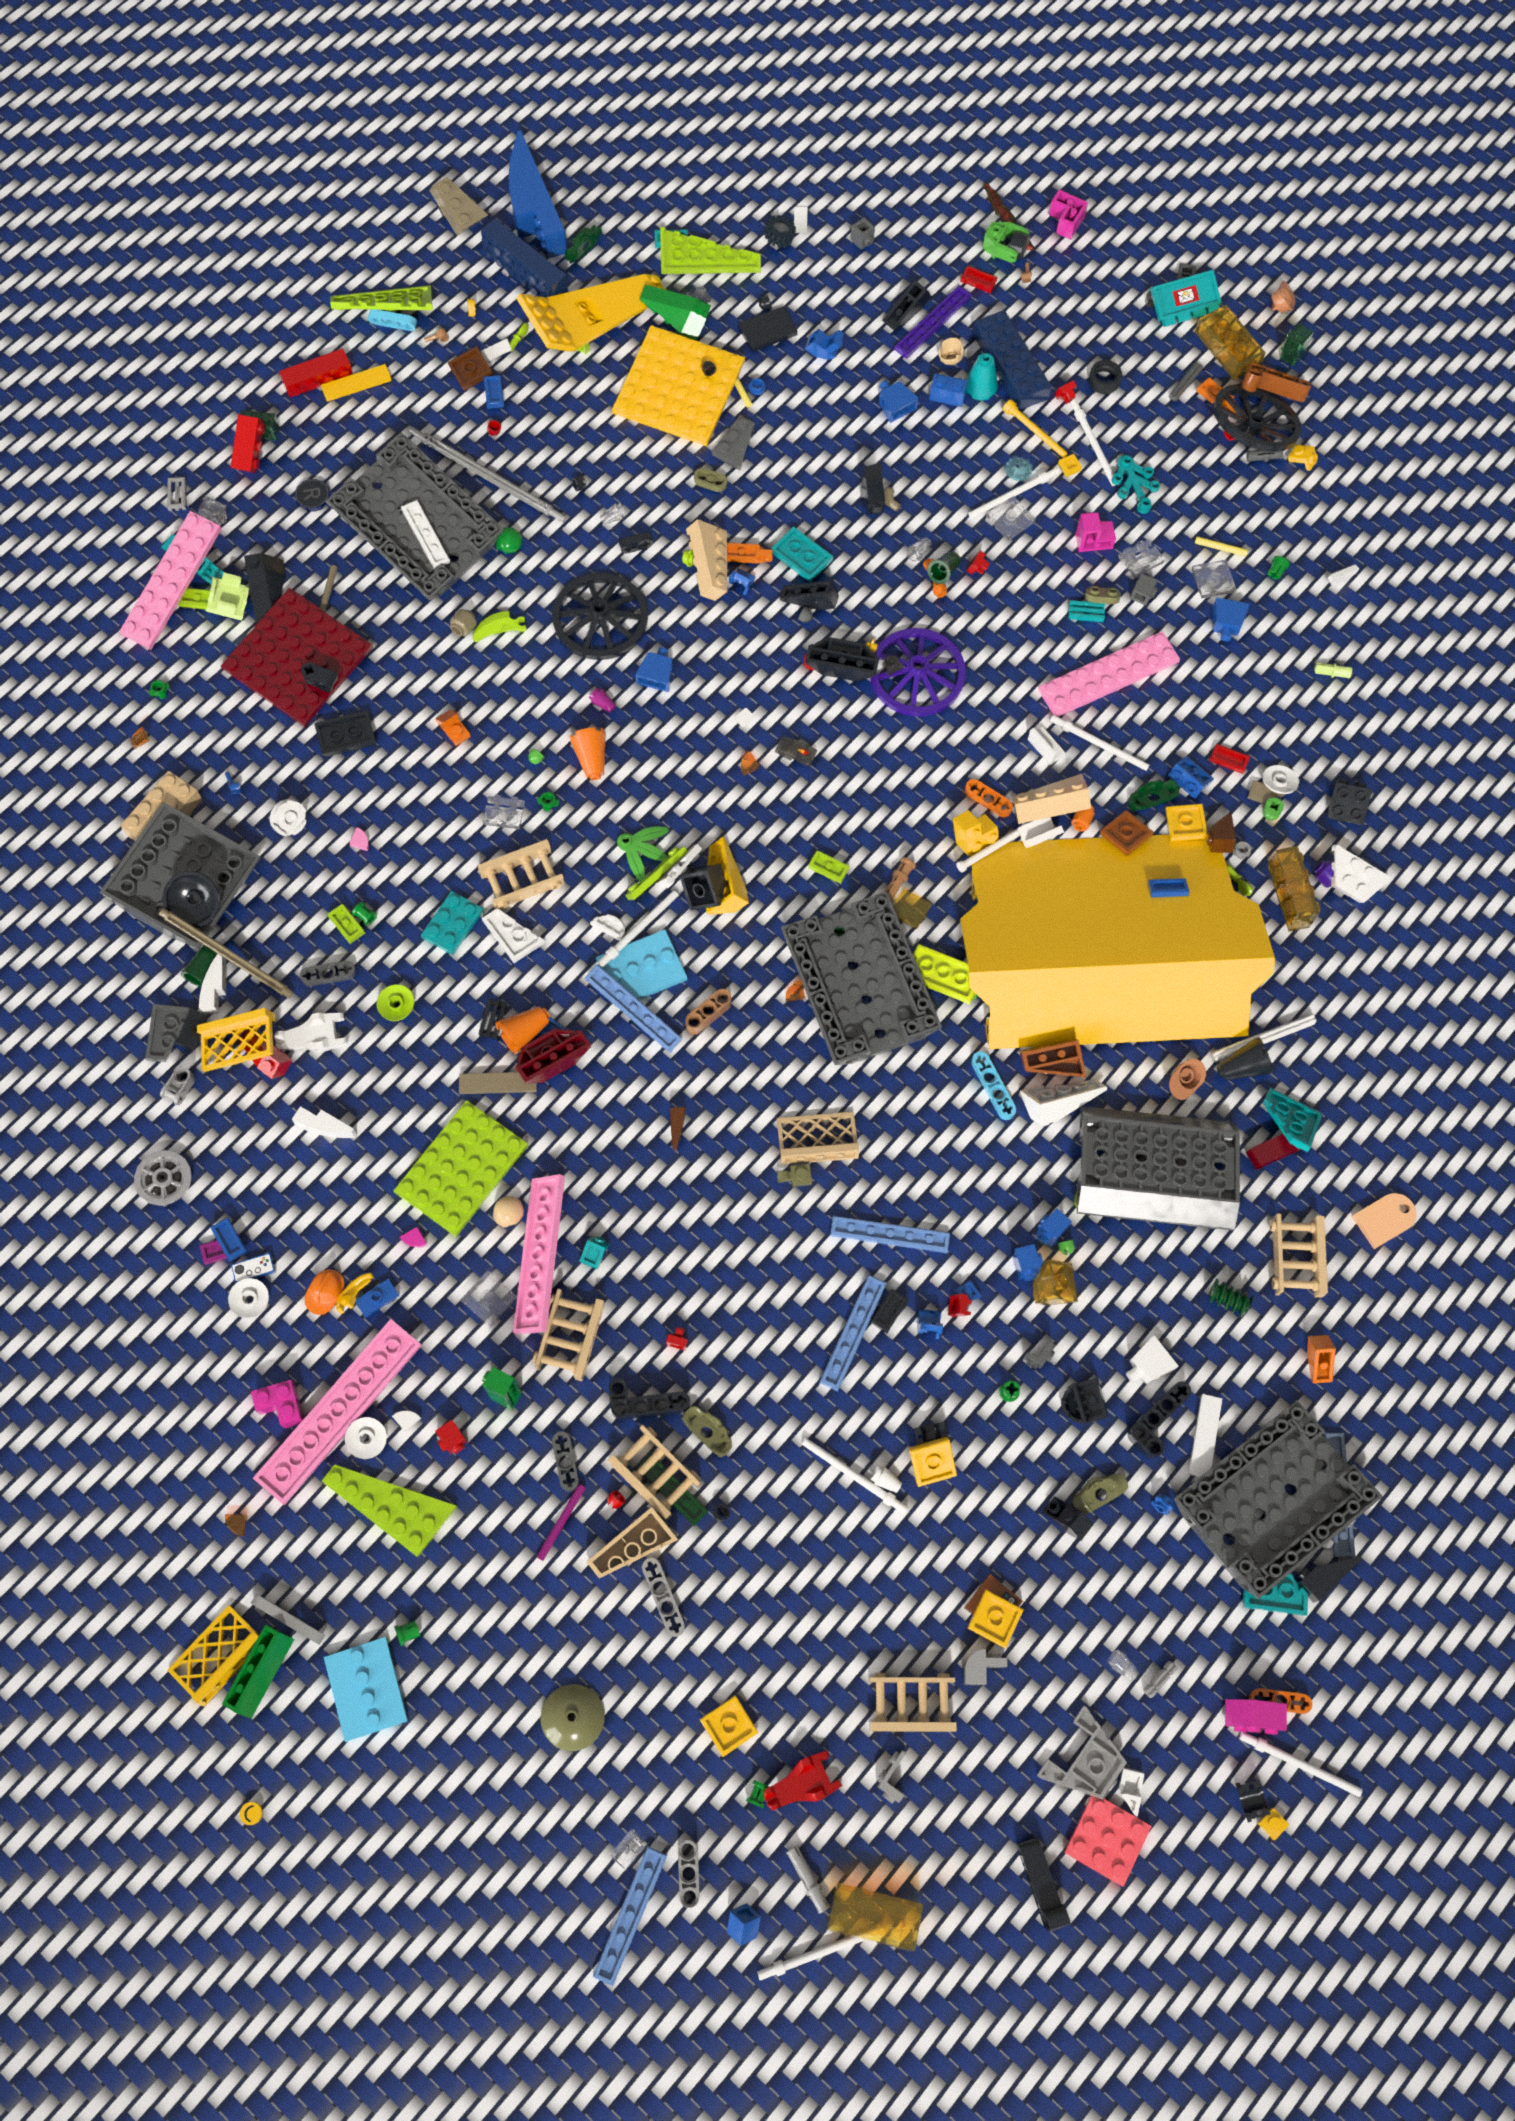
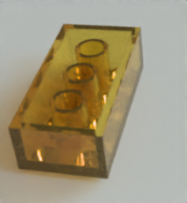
M1227 305L1199 318L1195 333L1233 380L1246 373L1249 363L1262 364L1266 352Z
M1298 846L1276 850L1267 865L1288 932L1310 928L1320 914V905L1315 900V890L1310 885L1308 869H1305L1304 857L1302 852L1299 851Z
M837 1883L834 1889L826 1931L914 1952L924 1904Z

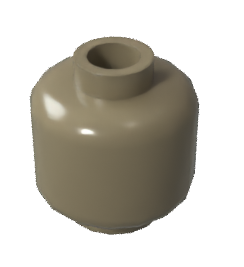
M464 609L458 610L450 620V628L457 636L469 635L477 624L474 613Z

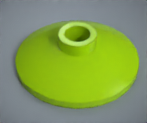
M391 985L381 991L376 1004L377 1010L383 1018L389 1021H399L406 1018L412 1012L415 1001L412 992L407 987ZM396 1003H400L399 1007H394Z

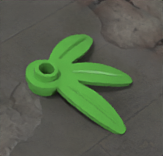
M659 826L649 827L634 835L624 833L618 837V847L626 851L629 866L639 881L645 878V870L637 852L661 862L667 858L660 849L643 841L656 839L669 832L668 828Z

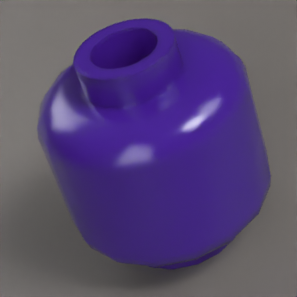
M1323 860L1314 869L1315 879L1325 888L1331 887V880L1334 875L1332 870L1333 861Z

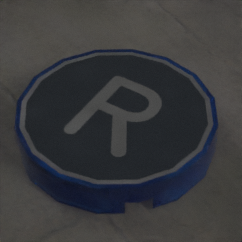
M318 479L305 480L295 490V499L298 506L308 512H316L323 509L327 504L326 500L330 497L327 485Z

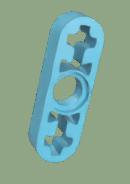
M371 309L367 318L370 323L407 331H414L417 320L410 315Z

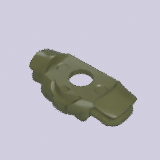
M696 1406L690 1407L683 1414L681 1419L688 1429L719 1457H724L729 1453L732 1448V1440L727 1436V1430L718 1417L711 1415L708 1411L703 1412ZM709 1427L712 1430V1436L709 1438L703 1437L701 1429Z
M1120 1473L1091 1478L1080 1489V1493L1073 1497L1072 1505L1083 1511L1086 1515L1124 1493L1129 1487L1128 1482ZM1099 1488L1106 1491V1498L1102 1501H1099L1095 1496V1492Z

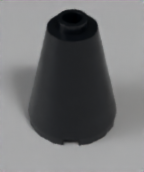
M1259 1037L1255 1038L1220 1061L1219 1067L1216 1068L1220 1078L1224 1077L1225 1080L1273 1073L1272 1062L1268 1052L1266 1053L1263 1048L1265 1045Z

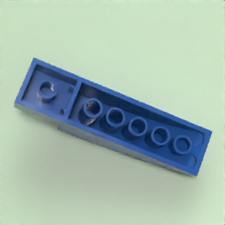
M519 130L509 163V190L517 236L525 238L536 235L537 240L541 241V250L543 253H546L548 259L563 255L567 250L564 227L521 130Z

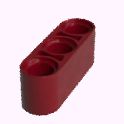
M1284 1134L1249 1149L1246 1155L1254 1169L1257 1170L1301 1149L1290 1144Z

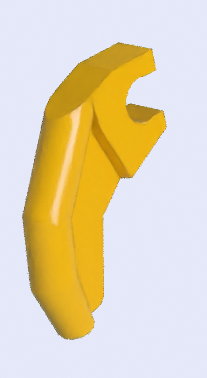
M372 1273L360 1275L351 1281L340 1293L336 1301V1309L340 1314L344 1313L346 1305L350 1309L354 1307L357 1293L373 1279Z

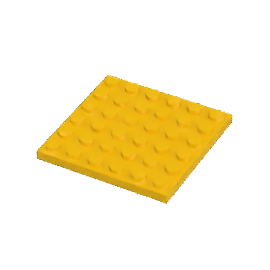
M651 325L612 408V414L707 446L745 363V357ZM705 361H712L716 366V372L712 376L707 377L702 372L701 367Z

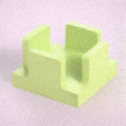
M223 573L222 579L213 577L206 611L242 620L249 586L241 585V577Z

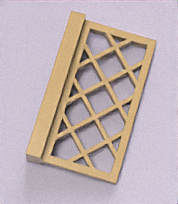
M854 1112L777 1118L781 1165L858 1159L859 1157ZM850 1118V1124L847 1128L838 1122L841 1119ZM823 1120H828L832 1123L827 1130L819 1125ZM803 1122H810L813 1126L806 1131L800 1125ZM790 1123L794 1127L787 1133L782 1129L781 1124ZM835 1126L843 1131L838 1138L830 1133ZM815 1128L823 1132L819 1139L811 1134ZM796 1129L805 1134L799 1141L791 1136ZM847 1134L853 1138V1143L845 1144L841 1139ZM826 1136L834 1140L831 1145H825L821 1141ZM807 1137L815 1142L810 1147L802 1144ZM788 1138L795 1143L793 1148L784 1149V1142Z

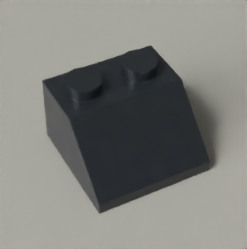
M721 864L691 868L679 875L690 910L721 905L726 883Z

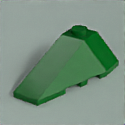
M646 284L639 299L650 310L663 317L667 325L671 324L679 335L695 341L699 337L711 305L695 297Z

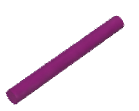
M578 1484L536 1558L544 1561L586 1489L584 1486Z

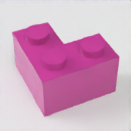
M1058 190L1051 202L1049 212L1050 216L1059 219L1056 233L1071 240L1086 216L1088 202Z
M1087 512L1081 514L1075 533L1078 551L1113 549L1116 541L1113 522L1100 521L1098 513Z
M292 1380L251 1391L254 1408L258 1414L263 1415L277 1410L279 1423L285 1429L299 1425L303 1421L304 1417L297 1387Z
M1225 1699V1726L1234 1727L1236 1732L1260 1733V1729H1265V1734L1278 1735V1731H1287V1704L1259 1700Z

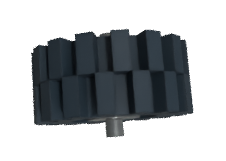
M777 215V218L772 216V218H769L765 228V239H768V243L772 242L773 246L776 244L778 248L781 245L783 248L788 247L793 241L796 226H794L793 222L790 223L789 218L786 220L785 216L780 218V215Z

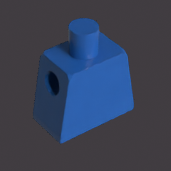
M885 380L879 385V388L882 390L879 395V404L890 423L917 409L918 397L903 383L896 382L890 385Z
M1216 597L1212 606L1213 631L1221 633L1220 639L1222 641H1230L1232 635L1237 636L1249 608V603Z
M660 647L657 654L647 653L636 672V684L669 692L673 660L667 657L669 651L666 648Z

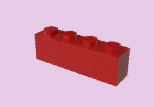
M343 348L279 371L289 398L309 390H314L322 384L353 375L350 362Z

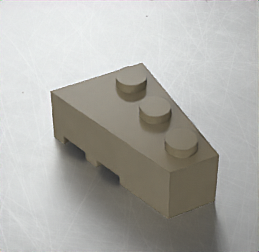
M448 177L434 184L429 190L457 236L488 216L483 209Z

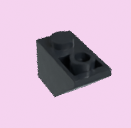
M1055 1496L1043 1510L1045 1516L1066 1533L1082 1541L1093 1526L1083 1511Z

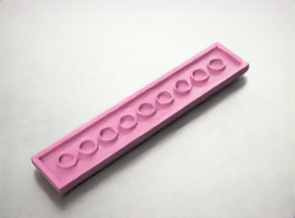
M390 1319L253 1479L280 1503L286 1505L345 1436L349 1425L365 1413L422 1345Z

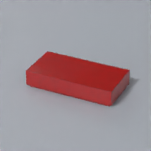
M967 266L960 282L991 294L998 277Z
M1216 744L1209 761L1243 774L1250 756Z

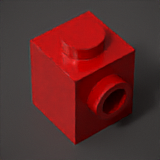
M453 1420L435 1430L440 1438L437 1443L443 1452L447 1450L449 1454L453 1452L457 1454L465 1448L464 1445L467 1444V1441Z

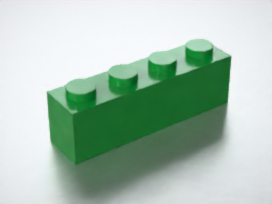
M492 1367L490 1371H486L482 1378V1382H484L483 1387L491 1400L513 1411L522 1391L514 1377Z
M265 1624L222 1705L237 1714L252 1719L295 1639Z

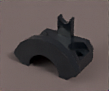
M945 1422L913 1428L916 1445L948 1437Z
M1260 1780L1241 1785L1240 1782L1235 1783L1248 1823L1252 1822L1251 1819L1271 1814ZM1250 1784H1253V1789H1249ZM1261 1810L1262 1814L1258 1815L1257 1811Z

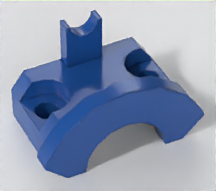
M737 568V571H732L729 583L734 585L737 582L744 585L746 588L743 594L746 595L756 576Z
M926 1309L919 1310L917 1333L923 1334V1332L934 1331L935 1339H939V1335L942 1334L943 1324L940 1323L941 1312Z

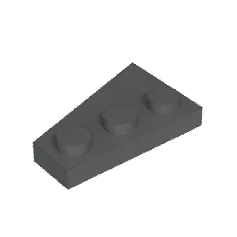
M740 415L714 447L712 455L741 471L755 423Z
M153 1004L146 1061H167L176 1044L190 1007Z

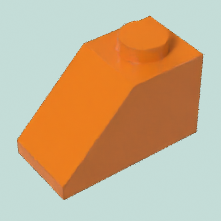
M1328 1335L1308 1336L1307 1357L1312 1383L1333 1382L1336 1348Z

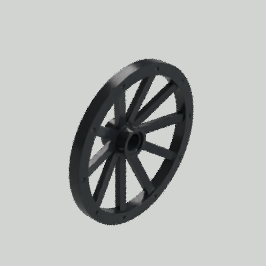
M1242 384L1229 385L1218 392L1213 402V413L1217 422L1230 436L1249 447L1268 452L1285 451L1296 444L1302 431L1301 422L1295 411L1280 397L1260 388H1257L1255 392H1249L1242 388ZM1241 394L1245 412L1230 395ZM1247 395L1261 399L1256 412H1252ZM1225 398L1238 414L1222 406V400ZM1266 401L1279 409L1266 417L1261 415ZM1226 415L1237 420L1238 422H1230ZM1282 415H1285L1290 424H1265ZM1272 430H1292V436L1288 437ZM1267 435L1282 441L1273 442Z
M593 573L571 581L561 590L553 605L552 621L558 639L568 650L587 659L607 660L629 652L640 642L647 629L648 608L642 593L630 581L614 574ZM593 583L611 584L603 599L598 598ZM588 585L593 602L573 592ZM617 586L631 594L608 603ZM567 598L588 607L585 609L561 611ZM636 600L641 614L614 610L613 608ZM587 615L568 631H563L560 618ZM612 616L638 620L640 623L636 632L632 635ZM593 620L583 647L574 643L569 638ZM607 621L628 639L625 643L615 648L612 647L606 625ZM598 624H601L607 646L606 650L589 649Z

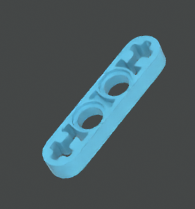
M976 1052L972 1057L971 1064L1000 1118L1003 1120L1012 1119L1016 1113V1106L989 1056L985 1052ZM978 1057L981 1060L984 1059L983 1066L981 1063H976ZM986 1073L993 1074L994 1081H986L984 1075ZM997 1089L1001 1090L1003 1092V1097L995 1098L993 1096V1091ZM1004 1105L1007 1109H1011L1010 1114L1007 1112L1003 1113Z

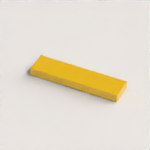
M384 364L322 384L321 388L328 402L392 380Z

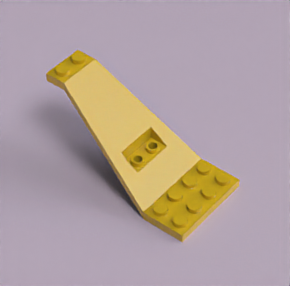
M642 274L546 298L519 293L516 299L547 348L573 352L648 309L639 300L645 284L664 290L667 289L664 288L658 276Z

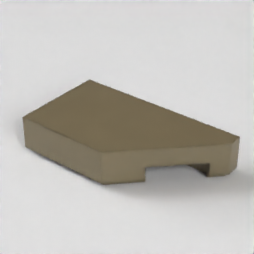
M1254 780L1247 798L1265 804L1268 799L1281 798L1285 794L1276 793L1265 784Z

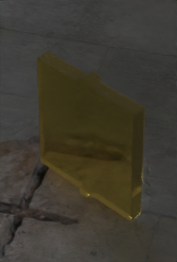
M903 889L898 899H895L893 908L899 920L917 929L923 919H926V914L932 904Z

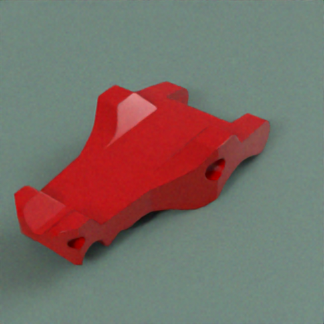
M828 1751L820 1752L798 1761L784 1779L765 1789L763 1795L769 1809L774 1811L796 1801L817 1802L843 1786L840 1779L830 1783L821 1761L830 1757Z

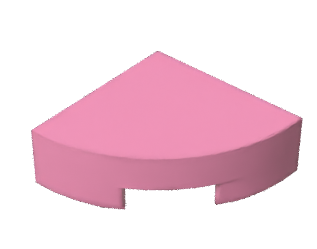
M356 827L350 841V846L368 851V838L363 830Z

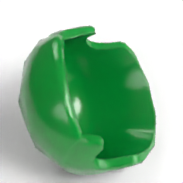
M504 527L503 533L495 543L496 549L502 550L505 554L515 553L521 548L522 536L516 529Z

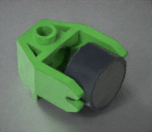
M991 222L985 233L983 249L993 259L997 257L1008 262L1021 261L1029 244L1030 232L1026 228L1011 222ZM1007 236L1012 238L1009 247L1003 245Z

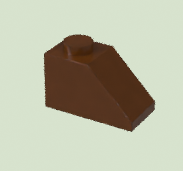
M1227 814L1212 825L1210 834H1207L1206 843L1210 845V852L1233 853L1236 836L1232 814Z

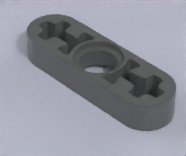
M350 961L311 966L301 970L300 979L306 986L345 981L354 978L356 969ZM346 967H349L350 969L348 971V974H345L344 972ZM327 969L333 971V975L329 978L323 977V972ZM308 973H311L312 975L310 980H307L306 978L308 976Z
M561 1431L553 1436L552 1445L560 1485L565 1491L572 1492L576 1490L579 1478L571 1439L566 1432ZM560 1436L563 1439H567V1442H564L565 1450L570 1449V1452L557 1454V1451H561L560 1444H556ZM563 1456L571 1458V1464L568 1467L560 1465V1459ZM574 1469V1472H570V1477L575 1479V1482L572 1483V1487H568L567 1484H564L567 1481L566 1473L561 1474V1471L567 1472Z

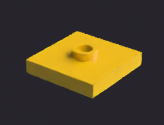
M1203 804L1169 806L1165 808L1170 841L1206 839L1208 833Z
M948 1437L909 1448L918 1487L957 1476Z
M985 1590L967 1628L1006 1648L1024 1609Z
M736 1695L700 1719L722 1757L759 1733Z

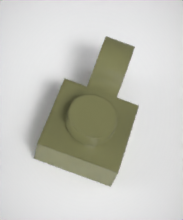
M810 1164L790 1166V1172L778 1171V1183L791 1181L792 1187L811 1185Z

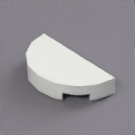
M1352 565L1330 574L1328 580L1331 586H1338L1346 582L1357 573L1359 568L1357 565Z
M607 914V916H597L590 922L593 927L618 941L625 937V928L622 921L616 916Z

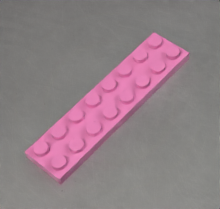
M191 511L189 512L119 631L122 636L150 650L153 648L222 530L220 525Z
M1163 631L1040 685L1038 691L1053 715L1059 717L1179 663L1180 658Z
M560 1174L534 1178L531 1182L513 1333L518 1335L547 1332L565 1176Z

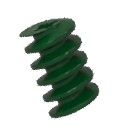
M1216 1278L1208 1294L1210 1296V1303L1216 1299L1218 1307L1225 1303L1224 1310L1231 1306L1232 1313L1234 1314L1237 1310H1240L1239 1317H1242L1248 1311L1254 1295L1248 1299L1247 1292L1241 1295L1239 1288L1233 1292L1234 1286L1232 1285L1226 1289V1282H1222L1219 1285V1279Z

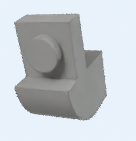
M986 1649L972 1653L966 1659L963 1666V1685H986V1668L1008 1667L1007 1658H1002V1654H989V1658H986Z

